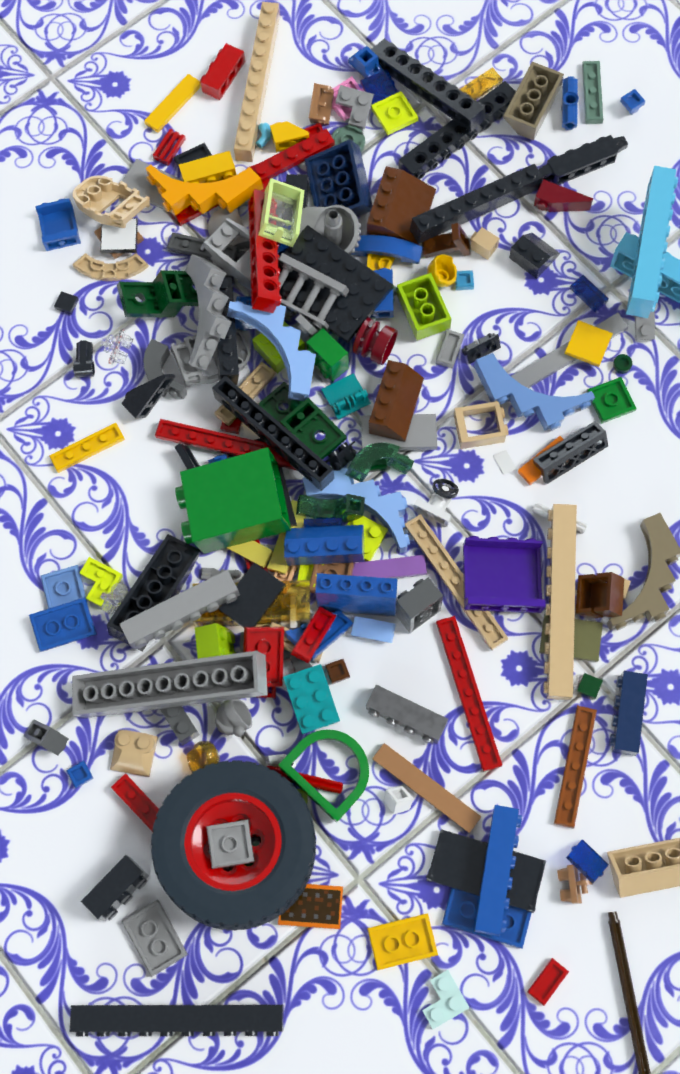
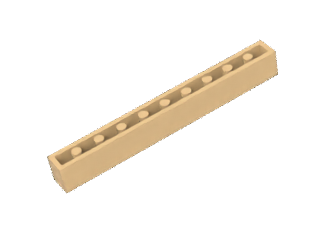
M262 2L234 144L235 160L253 162L259 132L258 126L261 121L280 21L279 3Z
M553 504L552 509L548 510V521H551V528L547 530V540H550V547H547V559H550V566L546 568V577H549L550 580L549 585H546V596H549V604H546L545 615L549 616V623H545V635H548V642H545L544 654H548V661L544 662V674H547V681H544L543 693H547V699L571 700L573 698L577 505Z

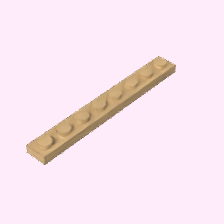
M420 514L405 523V528L464 610L463 573ZM464 610L491 650L508 641L509 638L490 611Z

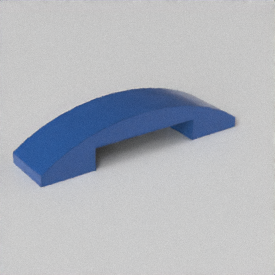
M360 235L359 246L355 248L354 253H351V255L367 257V253L401 258L402 262L419 264L423 247L394 237Z

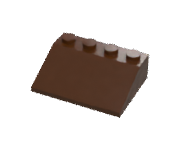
M386 166L367 221V235L394 237L418 244L410 231L411 221L413 217L431 209L436 189L404 170Z

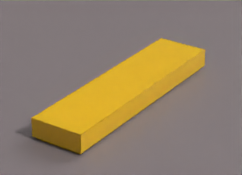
M188 73L144 120L145 124L159 133L201 88L200 81Z
M115 422L49 455L56 471L60 473L124 441L125 438Z

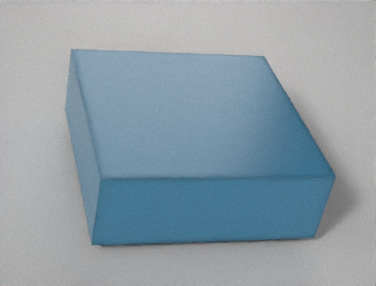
M473 270L457 271L456 290L474 289Z

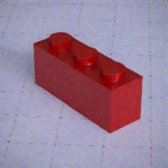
M226 43L218 51L217 58L214 62H211L209 70L201 77L202 93L218 100L222 99L245 63L243 50Z

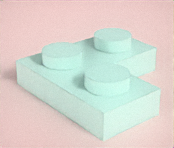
M449 970L430 980L440 1000L422 1011L432 1029H435L469 1009V1006Z

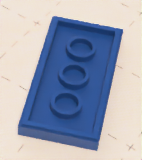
M451 888L442 925L523 949L531 912L509 906L508 911L504 910L503 919H506L505 932H501L499 937L474 932L479 896Z

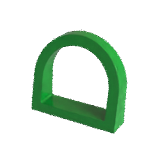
M320 730L307 735L277 766L335 822H338L360 798L369 780V763L364 750L351 736L337 730ZM335 740L343 743L353 752L358 762L359 777L357 784L337 808L331 805L291 766L307 747L317 741Z

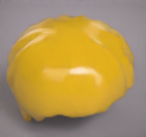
M441 254L436 256L427 267V274H432L437 287H449L456 281L457 269L452 257L449 255Z

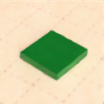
M622 377L592 387L586 391V393L592 391L595 396L592 405L601 424L635 412L637 409Z

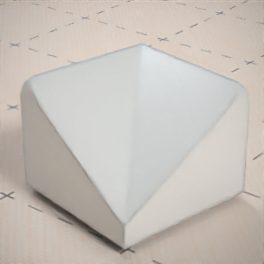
M402 785L386 790L383 801L394 815L409 810L413 798Z

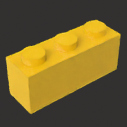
M230 151L179 164L183 182L212 183L236 175Z

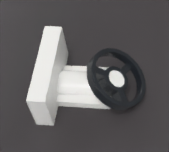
M437 479L433 483L432 488L434 492L428 503L417 498L413 510L448 527L451 521V514L445 511L452 498L458 495L459 488L450 480ZM442 483L449 484V485L452 486L454 489H451L449 486L443 485Z

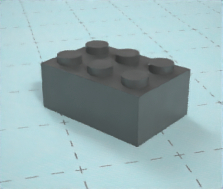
M429 577L425 580H418L413 585V589L409 592L405 590L397 597L396 616L409 633H412L441 611L443 594Z

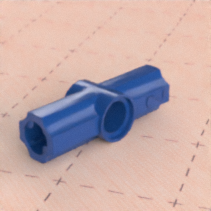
M568 76L562 82L561 111L562 127L565 130L577 128L578 79L574 78V76Z

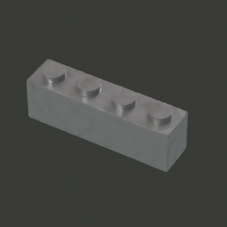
M377 684L366 704V710H368V714L376 718L381 716L392 726L396 727L399 725L404 727L405 732L411 735L416 733L422 736V740L429 744H433V742L438 744L448 723V718Z

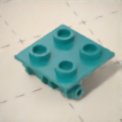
M354 373L321 389L338 420L371 404L367 397L366 389L363 390Z

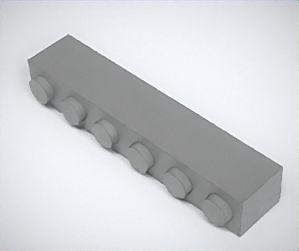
M225 570L120 623V626L129 645L133 649H140L146 646L147 642L164 637L166 632L178 630L183 627L184 623L196 621L201 618L202 614L214 612L220 605L235 601L240 594L228 570Z

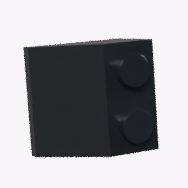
M531 232L522 235L511 247L509 258L537 279L560 253Z

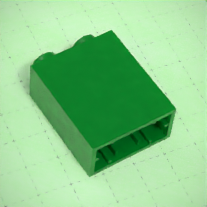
M268 447L180 472L182 486L175 488V495L181 509L186 508L188 514V521L181 523L182 534L187 544L194 543L204 554L291 531L278 461Z

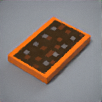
M307 884L298 900L279 916L278 925L340 929L343 886Z

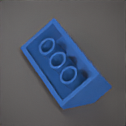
M364 525L291 528V531L286 532L284 539V558L287 565L365 562Z

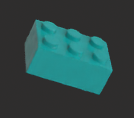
M321 664L283 677L302 734L340 722Z

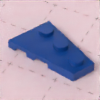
M340 610L333 612L337 616L311 661L317 658L352 627L353 622ZM308 623L294 630L285 631L284 636L296 645Z

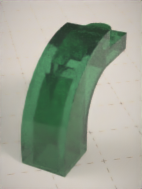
M374 443L364 447L357 453L345 475L363 482L370 468L380 464L407 474L412 468L414 461L408 456L398 453L400 446L391 443Z
M346 494L342 498L328 500L299 495L296 515L310 517L312 521L327 523L354 521L361 518L364 514L365 497Z

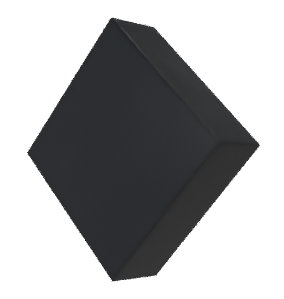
M61 291L54 308L72 315L79 299L77 296Z

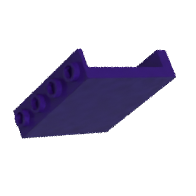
M478 536L466 537L463 543L464 610L542 613L546 607V601L542 599L540 547L543 541H537L534 538L518 540L513 537L507 539H499L498 537L479 538Z

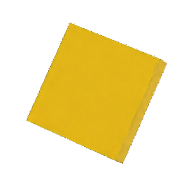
M578 320L564 354L599 367L613 333Z

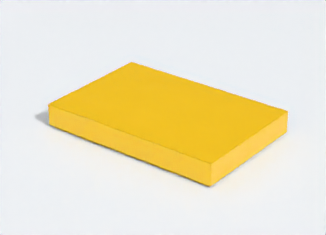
M428 913L367 928L377 971L438 955Z

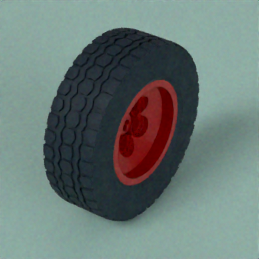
M232 760V762L222 761L218 762V764L207 765L203 769L199 768L192 772L190 776L187 775L181 780V783L177 784L170 791L171 793L163 801L162 807L160 806L156 815L157 818L154 821L151 836V855L155 873L161 886L173 903L186 915L212 928L246 930L271 922L286 912L298 900L312 874L316 856V837L313 819L308 806L291 782L282 777L278 772L270 770L261 764L257 765L253 762ZM248 820L250 837H259L261 839V843L258 846H252L253 858L255 859L254 864L250 867L244 864L236 865L229 872L223 868L212 869L207 826Z

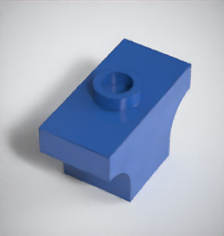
M368 46L360 49L348 58V63L370 84L384 75V70L378 62V56Z

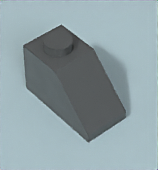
M33 719L23 735L25 738L57 756L65 749L66 743L69 738L35 719Z

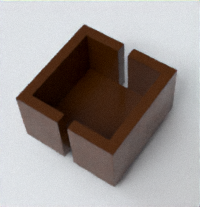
M613 572L597 573L596 575H578L575 613L587 619L603 618V616H622L624 578Z

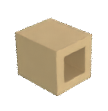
M481 227L478 232L475 231L471 236L470 249L488 260L498 248L500 238Z

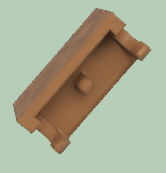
M314 83L309 112L310 123L329 125L334 89H331V86Z

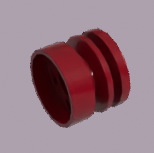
M368 317L357 332L353 353L357 355L361 353V356L365 358L371 351L370 360L384 365L394 347L398 330L385 325L379 331L380 322L376 321L374 323V320Z

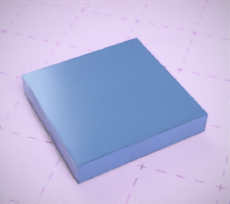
M78 565L40 575L48 609L86 597Z

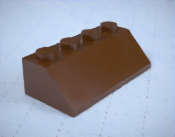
M388 360L370 416L369 434L406 441L424 381V377L407 364Z

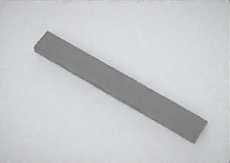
M616 313L595 327L613 333L612 339L626 331L629 326L619 313ZM568 343L511 377L521 385L530 388L577 359L564 354Z

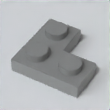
M340 85L335 104L352 108L348 125L365 130L374 94Z

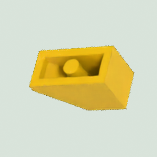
M288 121L270 125L276 153L309 137L308 131Z

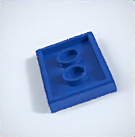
M86 597L29 615L40 652L97 635Z

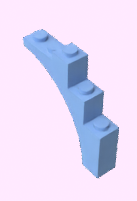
M230 301L227 316L253 326L269 339L282 357L287 370L289 382L288 399L304 402L309 397L316 354L307 350H298L301 330L292 326H283L286 306L280 304L279 307H276L274 313L252 309V306L245 305L239 301Z
M347 467L339 471L334 470L335 479L322 491L305 477L302 478L307 501L339 500L365 509L388 529L395 540L399 553L407 552V546L410 545L408 534L403 532L405 527L403 515H405V508H408L406 498L402 497L401 492L381 496L379 485H375L374 480L354 484L352 473L348 474Z

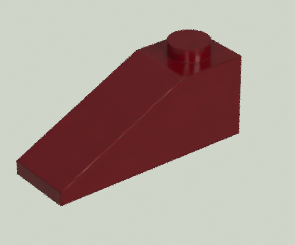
M543 179L535 196L534 206L539 210L548 212L590 211L593 198Z

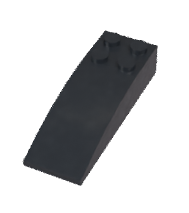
M167 534L107 623L109 635L129 645L120 623L179 594L201 550ZM144 646V647H142V648H140V649H138V650H140V651L143 652V650L145 649L146 646Z

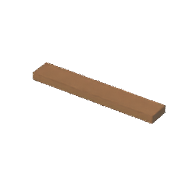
M384 743L372 758L373 761L469 834L482 816Z

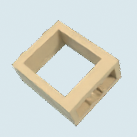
M498 401L454 408V420L460 449L505 442L506 435L509 434L508 426L503 423V418H505L504 408L500 407ZM495 412L499 432L468 437L464 416Z

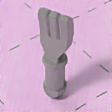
M201 568V579L207 580L225 570ZM228 570L232 578L238 579L242 575L239 570Z

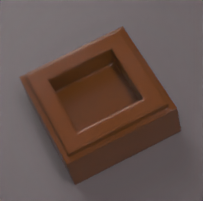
M344 659L325 665L331 684L350 678Z

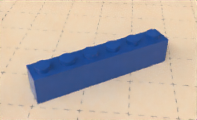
M494 805L474 932L498 937L501 932H505L506 919H503L504 910L508 911L510 898H506L507 889L511 890L513 877H509L510 868L514 869L516 856H512L513 848L518 847L519 836L516 835V828H520L522 821L519 809Z

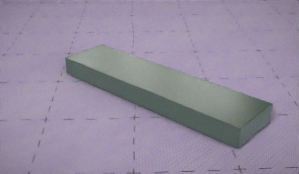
M583 61L585 124H603L600 61Z

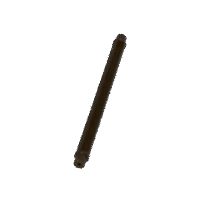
M617 911L608 912V924L639 1074H651L620 919L618 920Z

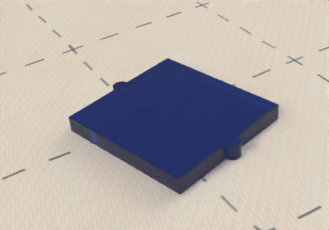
M388 70L360 80L364 91L374 94L371 105L398 93L394 85L395 81H392Z
M583 839L571 848L572 851L567 855L566 859L592 884L604 875L603 872L609 864Z

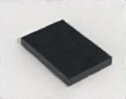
M253 563L236 585L240 596L231 603L222 604L219 607V611L243 628L255 627L286 585Z

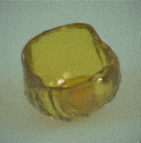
M199 741L187 753V762L191 773L199 768L203 769L207 765L220 762L218 750L212 742Z

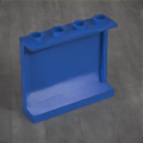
M317 573L315 591L317 607L319 608L320 606L329 612L340 610L342 613L395 617L398 579Z

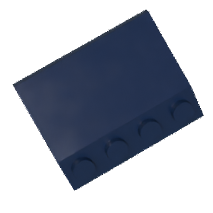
M349 139L304 159L314 207L341 205L351 209L356 217L371 212L373 205L359 145Z

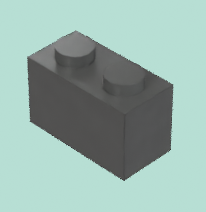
M182 706L160 709L183 746L200 735Z

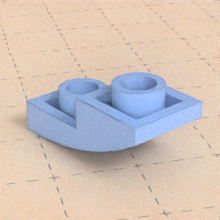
M355 616L351 635L392 643L396 624Z

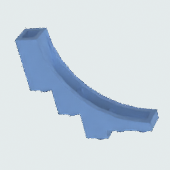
M493 353L476 359L473 365L490 402L498 401L499 404H503L510 400L518 418L521 416L526 418L536 412L544 431L547 429L552 431L561 427V423L565 419L564 417L572 415L576 409L581 408V410L590 407L595 399L592 391L567 397L549 396L535 392L512 378L499 364Z

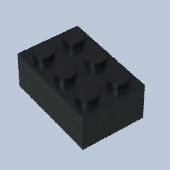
M125 855L80 902L98 920L106 921L108 919L110 921L118 914L117 909L122 904L126 905L133 898L132 893L137 888L140 890L146 885L149 875L131 857Z

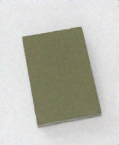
M545 614L539 653L544 654L545 642H548V635H545V623H549V616ZM581 619L574 620V659L599 661L603 623Z

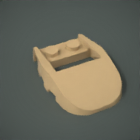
M106 176L89 177L75 187L72 193L76 206L87 216L101 224L126 228V223L145 207H150L148 196L143 198L137 189L127 187V183L122 181L116 183L113 182V178ZM118 198L124 199V201L110 213L105 212L104 214H102V212L106 210L111 204H113Z

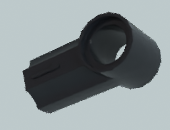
M80 340V342L76 343V361L73 364L75 377H94L95 375L92 342Z

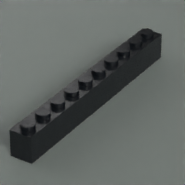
M71 1005L69 1032H76V1036H88L89 1032H97V1036H109L110 1032H118V1036H131V1032H139V1036H152V1032H160V1036H173V1032H181V1036H194V1032H203L202 1036H215V1032H224V1036H236V1032H245V1036H258V1032H266V1036H279V1032L284 1031V1005Z

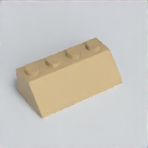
M680 838L607 852L614 885L620 898L680 886Z

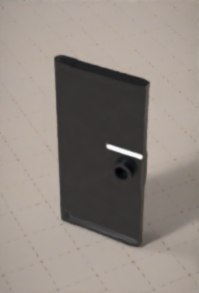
M441 829L432 863L426 875V881L480 896L488 843ZM513 851L512 856H516L514 869L510 868L509 877H513L511 890L507 889L506 898H510L509 906L534 913L536 911V900L546 860Z

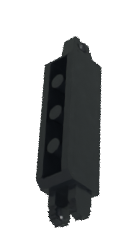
M612 135L603 136L594 142L585 143L574 150L570 149L562 155L551 157L547 160L546 165L539 168V171L544 176V180L560 185L615 163L617 154L628 147V142L624 136L613 138Z

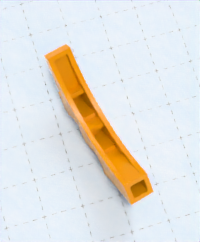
M152 165L145 168L148 174L147 180L152 186L155 184L158 192L161 194L163 207L167 212L171 211L175 216L189 205L203 215L217 203L222 209H226L231 213L250 199L254 189L260 191L263 189L261 178L250 167L233 177L212 183L183 182L170 178Z

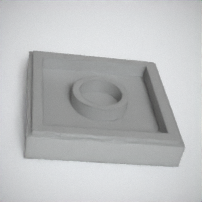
M248 820L207 826L212 869L254 863Z

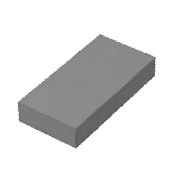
M446 330L436 364L454 368L464 334Z

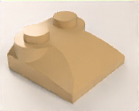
M118 730L114 740L115 747L110 770L150 777L158 737L141 732Z

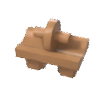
M574 864L557 870L559 881H569L570 889L560 890L561 901L581 904V890L582 894H588L587 886L593 885V881L586 880L585 872L578 874V866Z

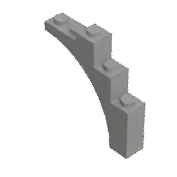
M192 254L185 271L191 277L197 291L199 322L194 348L188 364L207 370L220 338L225 339L231 325V321L222 315L229 297L219 290L226 272L209 260Z

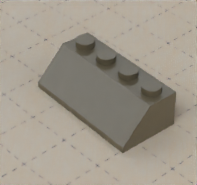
M533 61L531 62L503 116L518 135L534 141L562 87L563 73Z

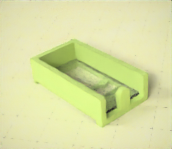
M271 178L264 192L265 196L258 235L293 247L300 231L304 190Z

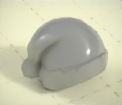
M239 699L227 700L218 708L215 715V724L222 734L227 736L234 734L237 737H241L244 735V730L252 727V716L243 701Z

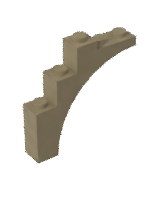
M661 513L644 519L640 524L648 550L646 580L640 594L633 603L622 611V616L609 619L607 626L610 631L615 628L617 631L627 626L628 622H639L645 616L648 622L655 620V622L660 621L666 617L665 614L669 611V607L661 593L671 590L676 581L668 565H672L679 560L680 547Z

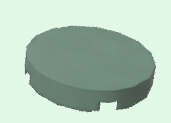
M345 125V127H339L332 133L335 145L351 139L360 146L361 152L364 150L365 136L358 127Z

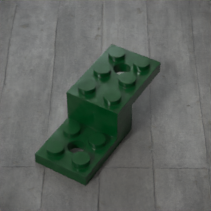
M160 270L153 282H118L117 284L125 317H176L183 306H199L197 291L193 288L195 284L186 271ZM135 297H138L143 302L137 301Z
M284 381L258 404L323 460L343 443L347 436L309 397L304 402L288 399L289 385ZM282 403H286L288 405V409L282 411L278 408V406ZM317 433H323L325 435V438L323 440H317L315 439V435Z

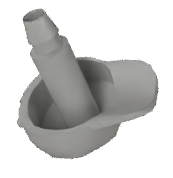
M341 205L305 207L302 209L299 234L308 225L351 255V253L355 252V248L359 246L358 241L361 240L359 236L361 224L351 209Z

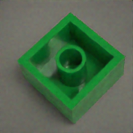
M323 328L306 342L307 351L316 354L314 367L317 366L320 369V373L325 379L329 378L334 382L349 369L348 352Z

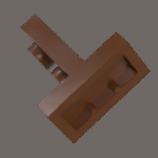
M459 223L451 224L452 232L437 235L422 242L423 256L428 258L460 250L463 256L471 255L470 239Z

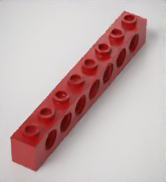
M254 189L248 201L252 309L274 313L276 307L280 306L282 299L279 295L281 282H279L280 268H278L280 256L277 254L279 242L258 235L265 193L264 191ZM271 199L269 215L278 218L275 215L277 202ZM268 219L269 224L276 226L277 221Z

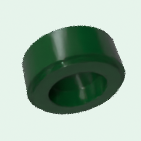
M626 354L616 356L613 362L614 370L621 374L629 372L633 364L632 359Z

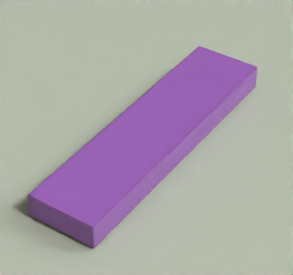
M424 555L358 562L354 564L352 576L394 579L427 575Z

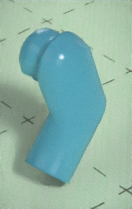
M261 123L258 126L261 137L257 140L256 145L261 149L272 138L268 123Z

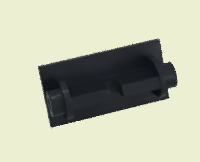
M488 333V335L478 339L479 344L474 341L469 345H465L462 353L464 356L467 355L468 363L471 364L476 359L500 349L499 335Z
M355 441L350 444L344 442L338 446L336 450L328 455L329 458L325 462H329L335 471L341 470L356 457V450L351 446Z

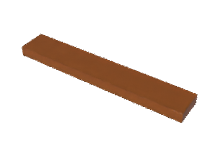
M578 705L576 707L554 824L575 828L597 713L595 709Z

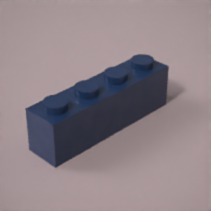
M624 670L621 676H617L616 687L619 688V693L614 698V707H617L616 715L613 714L611 726L614 727V734H611L609 739V746H612V752L631 756H636L639 753L648 674Z

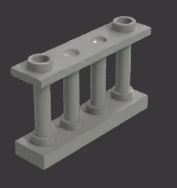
M282 253L279 258L283 264V270L279 275L281 287L289 272L294 270L298 272L299 277L286 301L281 299V305L286 306V308L299 315H303L312 321L311 324L319 329L322 327L328 329L329 325L324 321L336 297H339L340 294L346 297L349 289L346 285ZM310 278L314 280L315 285L300 309L292 303L305 280ZM325 286L330 289L331 293L316 317L308 313L320 289Z

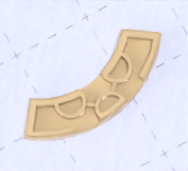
M85 253L72 264L83 275L101 281L128 279L149 267L148 263L137 253L116 263H104Z

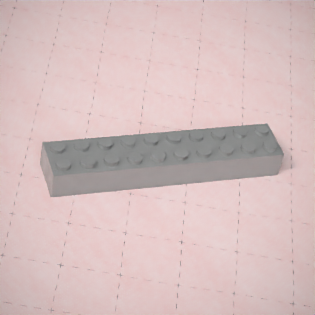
M258 651L72 676L73 716L81 718L268 695L266 655Z

